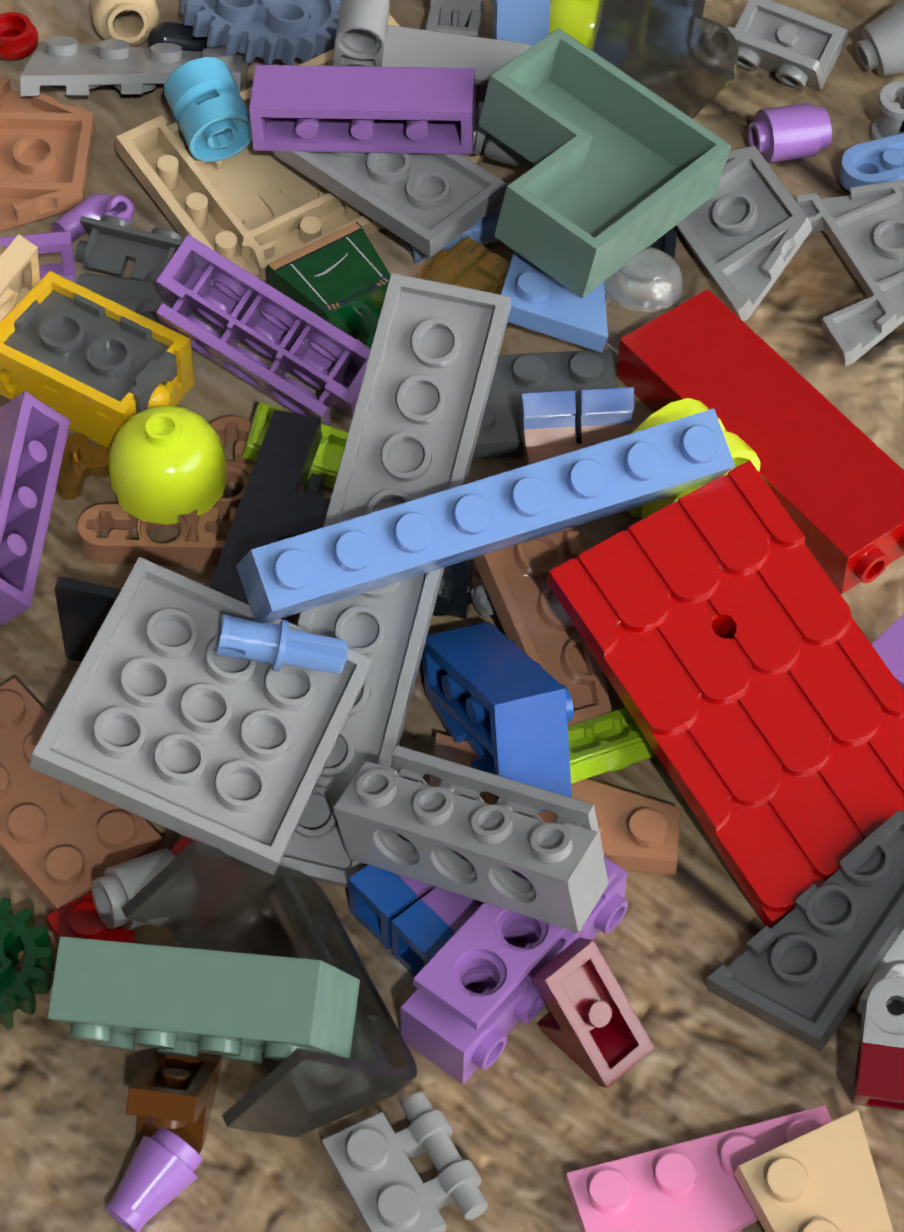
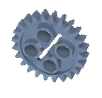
M181 0L180 13L184 14V25L194 26L192 34L194 37H208L207 47L209 48L225 46V56L229 57L239 52L244 54V59L247 63H251L256 57L263 58L266 65H273L274 59H281L286 65H294L295 58L306 62L313 59L314 55L319 56L335 48L341 0Z

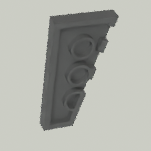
M898 810L840 861V869L819 887L812 885L796 899V907L773 928L764 927L748 941V949L728 967L722 964L706 978L708 991L821 1052L904 929V812Z

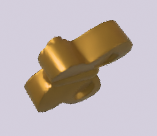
M81 433L73 434L68 438L57 481V491L61 498L66 500L76 499L82 492L85 478L89 476L109 477L108 457L110 448L89 444L88 437Z

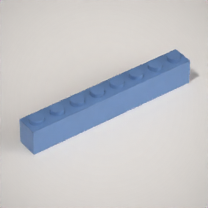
M710 409L251 549L236 565L254 620L256 622L269 623L702 487L733 469L735 464L715 409Z

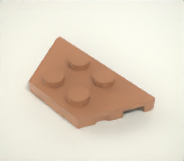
M0 76V232L69 211L85 199L96 131L94 113L74 105H63L56 101L54 97L40 92V96H21L20 92L11 89L10 79Z

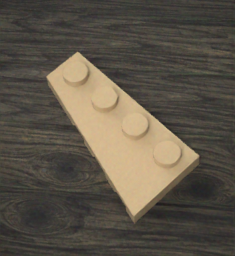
M858 1110L739 1165L734 1173L765 1232H894Z

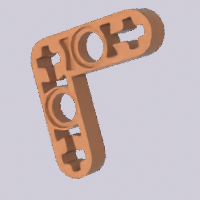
M231 415L220 417L210 424L220 437L223 451L227 446V441H237L235 444V461L226 460L227 482L237 483L243 488L238 495L230 498L221 497L208 512L198 517L197 510L189 514L178 515L179 523L169 525L143 522L125 512L119 504L106 503L92 506L80 515L77 523L80 547L85 557L93 562L103 564H136L138 558L141 557L157 565L217 566L226 540H216L220 533V519H230L231 528L255 464L253 461L242 458L251 422L243 417ZM165 526L173 527L180 532V535L169 543H157L148 537L153 530ZM132 528H137L138 540H130L132 539ZM102 529H112L109 532L108 538L97 537H100Z

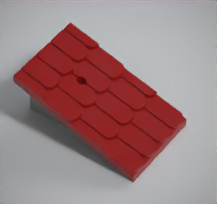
M751 460L729 471L727 475H722L678 499V502H673L629 526L626 531L622 530L577 555V558L570 559L549 571L548 585L765 927L773 928L796 907V899L812 885L816 887L822 885L840 869V861L898 810L904 812V690L852 618L849 605L805 545V536Z

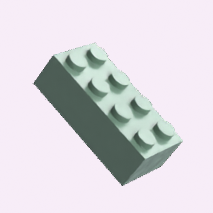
M60 937L48 1019L70 1026V1038L95 1042L94 1046L101 1048L134 1051L135 1045L158 1048V1053L182 1057H198L199 1050L201 1052L221 1055V1059L251 1064H261L262 1055L265 1052V1058L286 1061V1066L310 1070H326L328 1059L350 1061L360 980L322 960Z

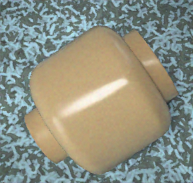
M89 0L93 24L96 32L104 40H123L128 42L130 47H134L148 40L150 31L159 24L160 11L157 0Z

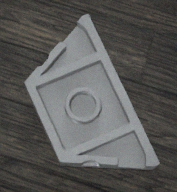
M755 146L730 150L716 194L675 226L743 322L750 318L813 230L807 215Z

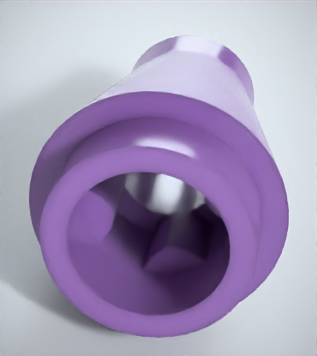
M158 1128L151 1138L143 1136L114 1197L105 1207V1211L129 1231L140 1232L152 1217L198 1179L194 1171L203 1161L202 1157L188 1143L168 1129Z

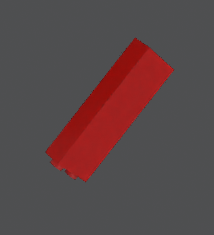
M709 289L620 338L616 377L626 387H634V394L653 413L678 400L690 398L701 401L709 410L715 409L716 415L721 420L725 431L738 435L756 452L761 462L759 473L803 533L805 545L840 594H843L860 582L864 584L872 582L885 570L887 565L904 555V470Z

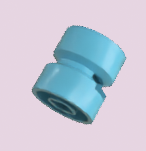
M203 57L183 64L168 77L164 85V95L175 119L180 124V131L189 151L194 158L203 162H217L228 159L240 153L252 141L250 112L246 103L239 95L240 90L229 67L224 61L217 58Z

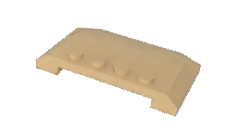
M389 13L388 25L400 27ZM334 49L300 65L333 66ZM252 87L239 94L246 103L248 110ZM163 115L116 136V151L184 239L189 234L262 281L268 280V264L355 222L361 225L367 236L385 228L276 157L274 151H254L253 140L240 153L228 159L217 162H203L194 158L189 151L180 131L178 121L168 126V122ZM482 147L480 155H461L479 165L485 157L484 147Z

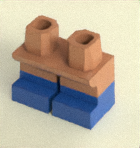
M634 387L580 390L576 394L575 390L520 394L518 396L524 466L631 434L632 412L634 411ZM575 414H577L578 444L576 443Z

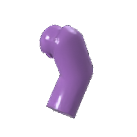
M93 194L55 220L51 227L53 233L70 231L72 242H74L86 233L80 222L81 216L100 220L102 215H110L131 223L135 212L134 205L127 196L122 194Z

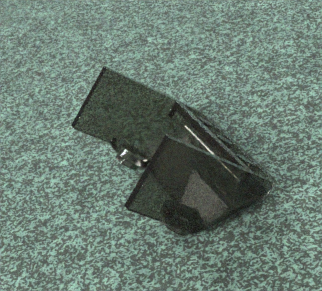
M192 842L121 908L126 919L170 929L176 941L175 947L322 960L360 980L350 1058L297 1048L284 1061L265 1058V1052H263L262 1056L270 1073L260 1079L247 1094L222 1115L227 1127L286 1137H299L396 1095L417 1076L415 1060L330 900L321 887L303 872L278 865L274 875L231 857L218 848Z

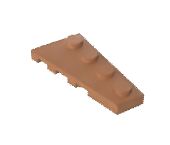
M572 527L473 558L507 638L513 640L523 652L535 662H538L546 672L568 689L574 710L572 721L567 722L568 726L612 712L605 673L548 585L550 570L570 559L577 558V555L582 553L578 531H572Z

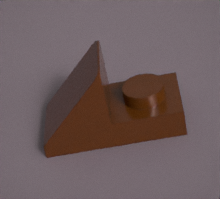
M157 1049L154 1051L128 1087L126 1114L138 1116L135 1138L138 1146L143 1136L151 1138L158 1128H164L179 1136L200 1154L205 1143L220 1074L221 1058L198 1055V1057H182L158 1053Z

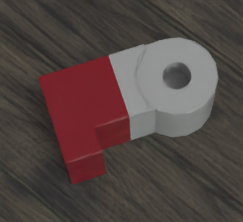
M887 977L877 982L870 990L865 1001L861 1016L852 1105L904 1112L903 977Z

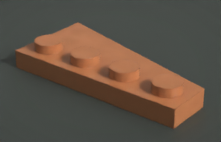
M436 732L433 756L471 767V761L478 760L467 741L455 743L451 736ZM430 775L429 786L437 787L441 779ZM584 779L571 784L572 798L594 805L604 856L626 871L676 875L681 821L680 807L590 779ZM483 791L479 795L486 804L494 805V802L497 800V795ZM548 810L537 813L543 821L553 823L558 816Z

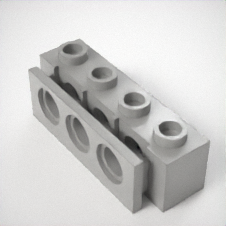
M399 745L391 753L395 770L365 761L333 807L349 859L573 932H580L609 884L604 863V851L593 804ZM424 774L434 775L440 778L441 782L437 787H431L423 779ZM483 791L497 795L499 799L495 805L486 804L479 796L480 793ZM541 809L548 810L558 816L553 823H548L539 817L538 811ZM401 834V835L404 836L406 839H408L410 842H407V841L403 840V839H402L401 837H399L398 835ZM455 852L460 853L462 856H464L465 858H467L469 861H466V860L460 858L459 856H457V855L455 854ZM513 870L518 871L520 874H522L523 876H525L528 880H525V879L519 877L518 875H516V874L513 873L512 871H513Z

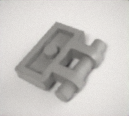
M422 1092L409 1096L402 1103L401 1107L411 1125L398 1133L393 1131L386 1116L381 1112L322 1140V1153L366 1232H446V1223L438 1210L456 1202L465 1220H471L482 1215L488 1209L489 1205L478 1188L482 1181L481 1177L470 1160H462L451 1141L450 1136L453 1129L443 1111L434 1110L426 1095ZM427 1152L439 1175L423 1184L410 1160Z

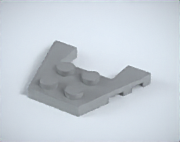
M904 180L850 188V195L820 199L817 193L797 196V203L807 215L813 229L808 236L820 231L826 233L868 297L863 301L822 318L823 333L845 367L857 361L904 322Z

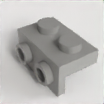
M748 0L735 28L726 26L721 35L727 55L736 65L750 71H756L759 67L775 73L781 82L792 88L803 89L805 86H808L818 91L822 90L848 39L845 28L772 0Z

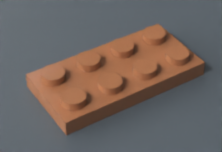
M14 677L0 686V854L47 908L54 912L91 893L93 880L104 876L106 868L164 849L163 839L143 817L29 767L31 755L51 716Z

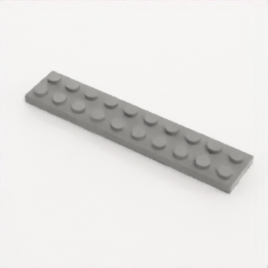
M391 273L324 527L466 484L511 310V298L509 296ZM444 568L300 613L298 627L316 635L343 639L347 642L348 649L373 659V663L275 872L349 889L348 878L367 866V864L348 858L333 807L365 761L391 769L394 768L391 753L400 744ZM236 859V861H237L239 864H243V865H247V866H252V865H249V864H247V863H245V862H243V861H240V860Z

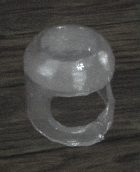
M650 246L645 248L604 281L606 307L613 302L635 311H657L664 308L670 311L681 304L683 293V279L679 265L670 255L662 250ZM607 320L608 339L605 345L618 354L619 341L624 336L611 329Z

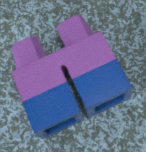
M455 852L457 856L466 860V858L462 856L460 853ZM367 865L348 878L350 913L387 950L392 947V955L414 977L484 903L371 865Z

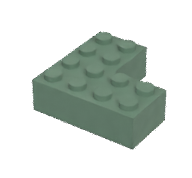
M559 28L490 75L478 126L535 165L507 186L494 236L582 299L716 194L732 146Z

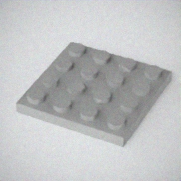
M139 557L31 755L29 767L274 875L367 678L373 659L348 649L342 673L334 674L282 664L280 671L276 672L272 671V665L241 658L216 656V643L222 615L226 614L255 621L250 605ZM278 619L269 623L279 625L282 619ZM289 623L288 630L314 634Z

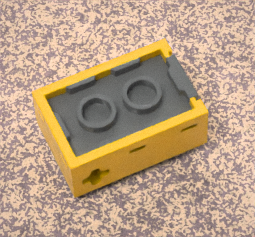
M49 271L0 322V395L12 400L26 391L69 419L70 430L84 434L88 439L106 448H111L115 434L132 415L149 407L176 406L195 385L190 338L52 271Z

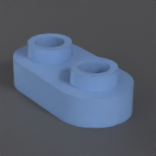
M904 133L857 144L847 149L842 156L839 174L843 187L850 192L852 187L904 180Z

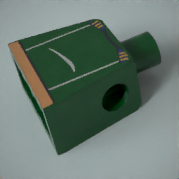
M358 222L346 226L267 265L268 284L354 339H359L371 349L391 275Z

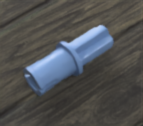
M223 614L215 655L272 665V671L279 672L282 664L338 674L342 673L344 669L348 646L347 642L343 639L288 630L289 622L286 620H281L280 624L277 625Z

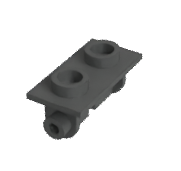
M102 215L100 220L81 216L80 222L88 233L89 239L88 242L79 241L75 251V261L83 263L85 270L123 277L128 259L133 260L135 263L130 278L144 280V277L149 272L165 269L184 241V238L164 228H153L151 233L133 229L130 223L115 216Z

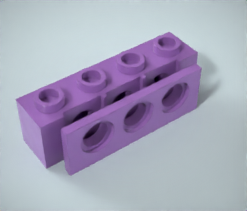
M188 234L156 280L162 299L173 306L170 308L164 303L160 305L156 311L160 324L190 338L192 349L296 414L321 418V423L329 426L331 419L328 407L332 406L352 419L371 349ZM191 312L225 332L221 337L210 326L191 316ZM239 342L243 343L250 349L254 350L258 354L273 362L272 366L269 367L258 356L248 351L247 349L238 346L237 344ZM289 372L293 376L297 377L301 381L305 382L312 388L322 393V395L320 396V398H318L307 387H305L298 381L288 376H285V374Z
M604 856L609 884L579 933L483 903L413 978V985L418 989L400 1007L401 1040L462 1085L478 1067L483 1070L490 1068L503 1052L507 1043L506 1036L520 1021L525 1024L531 1022L545 1004V1000L531 977L579 937L594 940L601 931L609 934L620 923L628 908V901L625 900L628 872ZM515 870L513 871V873H515V874L518 875L519 877H521V878H523V879H525V880H528L525 876H523L522 874H520L518 871H515Z

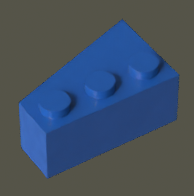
M490 622L428 635L422 654L425 694L453 741L458 743L467 740L478 759L471 761V768L572 798L567 722L572 721L574 710L572 699L566 686L554 679L538 662L531 659L513 640L508 639Z

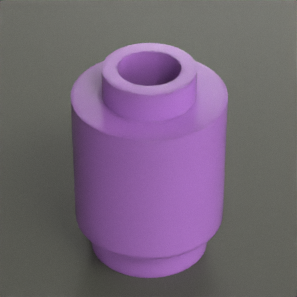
M810 103L759 110L755 115L754 122H751L748 126L749 146H755L767 163L816 156L820 150L827 149L830 146L832 139L831 122L826 109L822 106L814 107Z

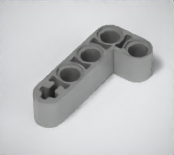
M341 0L333 66L475 68L477 107L478 102H484L490 75L528 50L532 45L388 25L389 0Z

